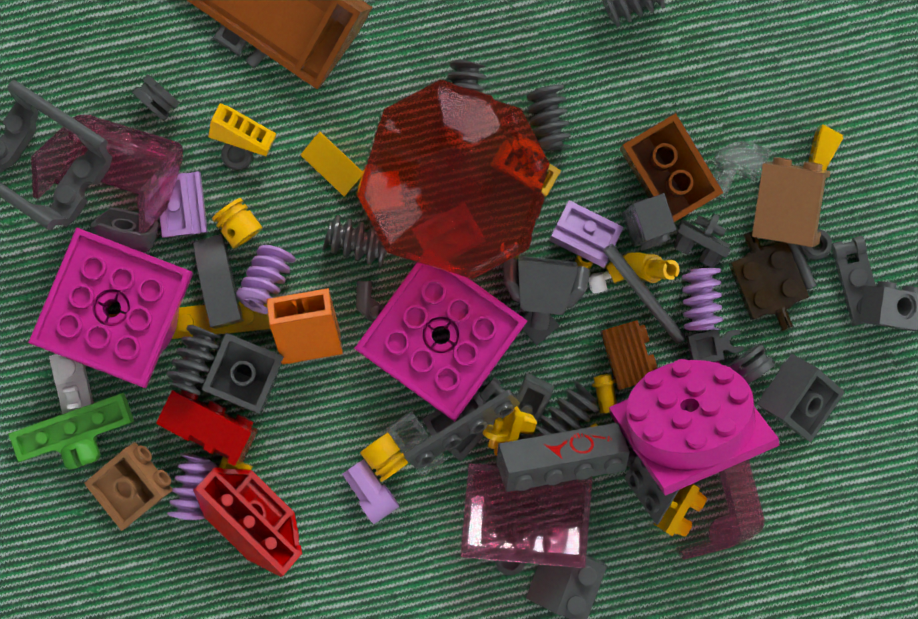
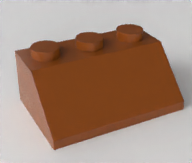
M676 113L619 148L648 198L665 194L674 222L724 193Z

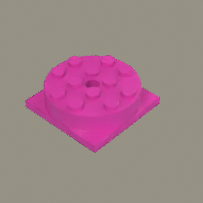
M76 227L28 343L146 389L160 354L166 349L175 333L179 317V307L193 272ZM120 303L121 311L124 314L119 313L115 317H110L108 311L112 304Z
M426 249L354 349L455 422L527 323V320L432 251ZM439 327L446 328L450 332L449 341L445 344L435 343L432 338L435 329Z
M679 359L674 363L664 365L647 373L633 388L627 400L609 407L611 417L615 423L618 422L621 432L665 496L779 446L778 436L754 407L753 394L746 380L732 368L722 365L719 361Z

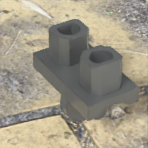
M713 213L709 220L700 215L697 217L695 223L703 227L704 230L681 219L677 226L678 234L674 248L688 255L695 242L705 246L699 261L711 268L715 267L722 256L727 257L731 250L729 243L711 234L713 232L723 237L726 231L725 228L717 225L720 216Z

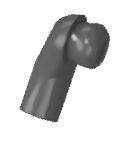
M357 281L356 308L369 321L374 322L384 306L371 297L372 281Z

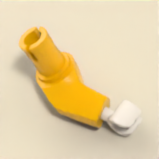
M629 252L622 255L644 282L657 283L661 279L674 280V276L677 277L679 275V265L674 260H662L661 257L655 254ZM612 262L605 265L606 272L590 275L588 282L593 293L606 291V280L611 279L614 284L625 280Z

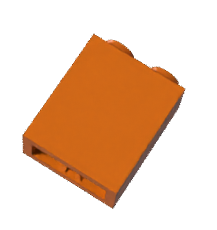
M329 288L267 299L269 325L279 355L284 356L282 364L343 354L340 328Z

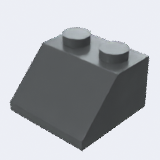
M226 333L202 390L262 415L284 356Z
M791 353L786 362L781 365L772 383L764 390L757 405L791 430L812 442L845 392L820 369Z
M547 540L526 599L569 619H588L607 565L604 561Z

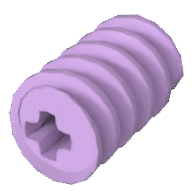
M262 245L257 249V256L252 259V267L247 269V277L243 278L241 282L242 288L237 290L236 297L252 311L268 314V308L264 304H267V299L272 298L269 294L278 295L280 293V289L274 283L284 284L286 281L279 273L288 274L291 270L284 262L294 263L296 259L291 253L281 248Z
M688 269L690 273L683 275L682 280L690 282L691 285L682 288V292L690 294L691 297L683 300V304L692 307V309L684 312L683 316L692 319V322L685 324L684 329L689 331L721 330L714 327V324L723 321V318L714 315V312L722 309V305L713 303L714 299L722 296V293L713 290V287L720 285L721 281L712 278V275L721 272V269Z
M181 453L180 455L186 458L188 463L178 464V468L183 470L185 475L175 476V480L183 485L182 487L172 489V492L179 495L180 498L170 500L169 503L175 506L177 511L167 512V514L184 520L205 519L193 490L206 477L209 471L218 466L210 461V459Z

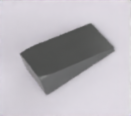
M527 373L516 395L520 402L518 405L520 411L532 414L538 424L539 417L543 414L553 393L554 385ZM520 433L518 440L531 438L532 434Z

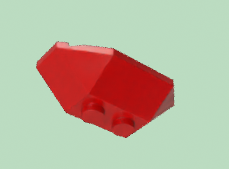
M215 467L193 490L204 518L248 561L282 577L302 555L295 512L252 470Z

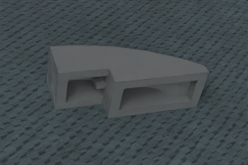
M223 234L194 241L196 264L210 327L217 329L243 322L244 319L239 300L236 297L237 287Z

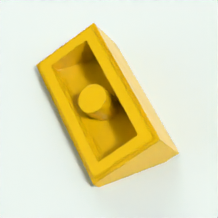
M321 132L313 138L300 154L344 197L356 186L361 177L365 176L364 172Z

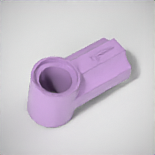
M365 459L342 474L359 498L361 508L373 524L399 508L392 493L386 485L381 484Z

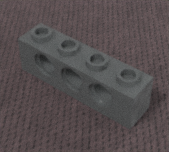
M664 193L633 203L621 213L632 246L640 245L642 251L670 240L669 234L676 231Z

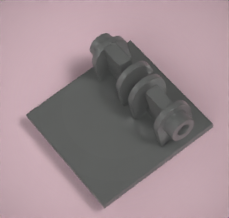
M637 455L625 476V480L653 521L658 525L679 490L665 496Z

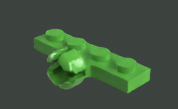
M121 393L11 432L8 435L18 463L50 451H58L61 454L65 467L67 469H76L95 462L100 458L101 454L96 442L98 435L132 423L134 419L125 393Z

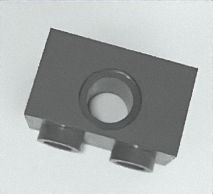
M878 281L877 286H864L859 322L907 331H918V287L902 286V290L896 289L897 283Z

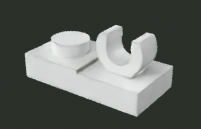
M58 354L49 356L62 414L93 404L85 365Z

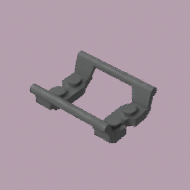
M12 80L8 85V91L16 102L2 122L5 125V133L0 138V173L16 163L34 136L38 111L77 135L88 150L85 155L76 158L56 187L53 197L54 202L51 207L32 204L1 182L0 197L48 230L53 229L55 225L67 227L77 219L88 202L85 198L86 188L90 185H99L110 168L113 156L106 149L108 141L16 80Z

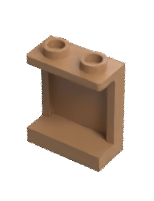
M774 157L773 162L763 163L752 237L814 247L820 243L821 232H818L825 181L826 178L830 177V171L822 170V164L804 162L802 167L791 165V159Z

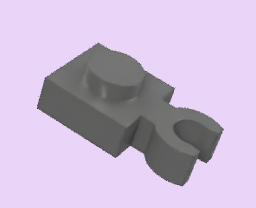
M718 330L686 336L691 360L715 362L724 360V350L729 353L743 351V346L733 347L730 344L731 337L741 334L740 330H730L722 338L719 337Z

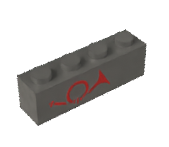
M617 422L498 443L496 464L506 492L515 490L525 491L532 487L556 485L560 482L575 479L585 480L592 476L616 474L620 471H625L630 451Z

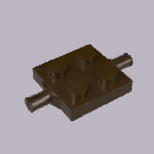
M753 231L743 234L750 252L741 259L728 264L751 320H754L766 314H775L781 331L791 328L794 325L791 322L787 309L794 303L808 298L809 295L789 245L786 242H781L773 246L761 247L758 238L752 237Z

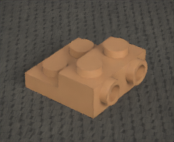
M136 442L123 449L84 483L121 531L172 492L169 475L163 470H157L150 461L152 459L150 451L144 446H138Z

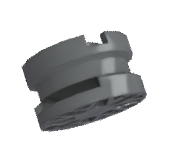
M147 74L143 79L144 83L142 86H136L132 93L165 121L169 116L168 112L170 109H176L180 102Z
M759 343L735 358L727 367L740 374L749 384L774 366L775 361L772 357H767L764 353L765 347L762 343Z

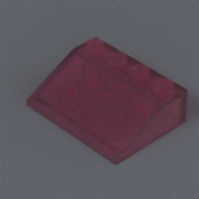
M468 463L460 557L585 568L593 476L585 480L575 479L560 482L556 485L532 487L525 491L515 490L506 492L498 466Z

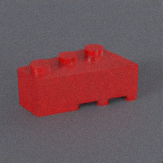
M177 389L172 390L156 424L187 441L191 440L203 446V449L211 454L215 452L227 458V463L233 466L242 463L259 430L253 427L254 421L240 414H237L236 418L225 413L226 407L211 400L209 404L198 400L199 395L182 389L181 391Z

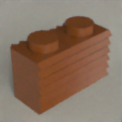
M638 320L600 331L614 379H616L617 389L621 390L634 386L647 373L658 369L654 355L647 354L644 344L649 342L645 325L639 326Z

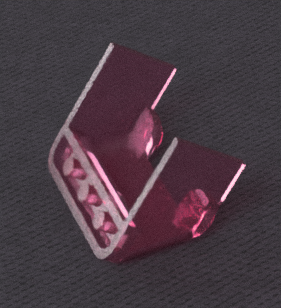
M78 115L73 117L108 141L106 149L113 157L110 168L101 180V183L139 194L137 197L139 232L145 233L168 208L183 161L182 145L176 141L95 116ZM65 127L57 131L31 156L33 198L39 199L53 184L58 185L76 158L85 155L88 150L78 136Z
M749 459L719 472L730 515L719 517L711 523L709 527V540L676 548L677 554L683 560L731 548L762 531L765 520Z

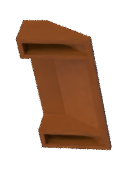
M187 0L316 89L321 87L358 35L373 8L363 0Z

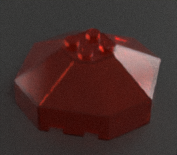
M440 79L381 111L355 196L385 252L474 279L529 249L533 229L545 199L541 191L550 164L521 108L496 101L491 95L466 89Z

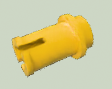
M612 374L593 377L594 383H592V387L596 388L600 414L610 413L609 407L617 404L613 385L616 383V379H612Z

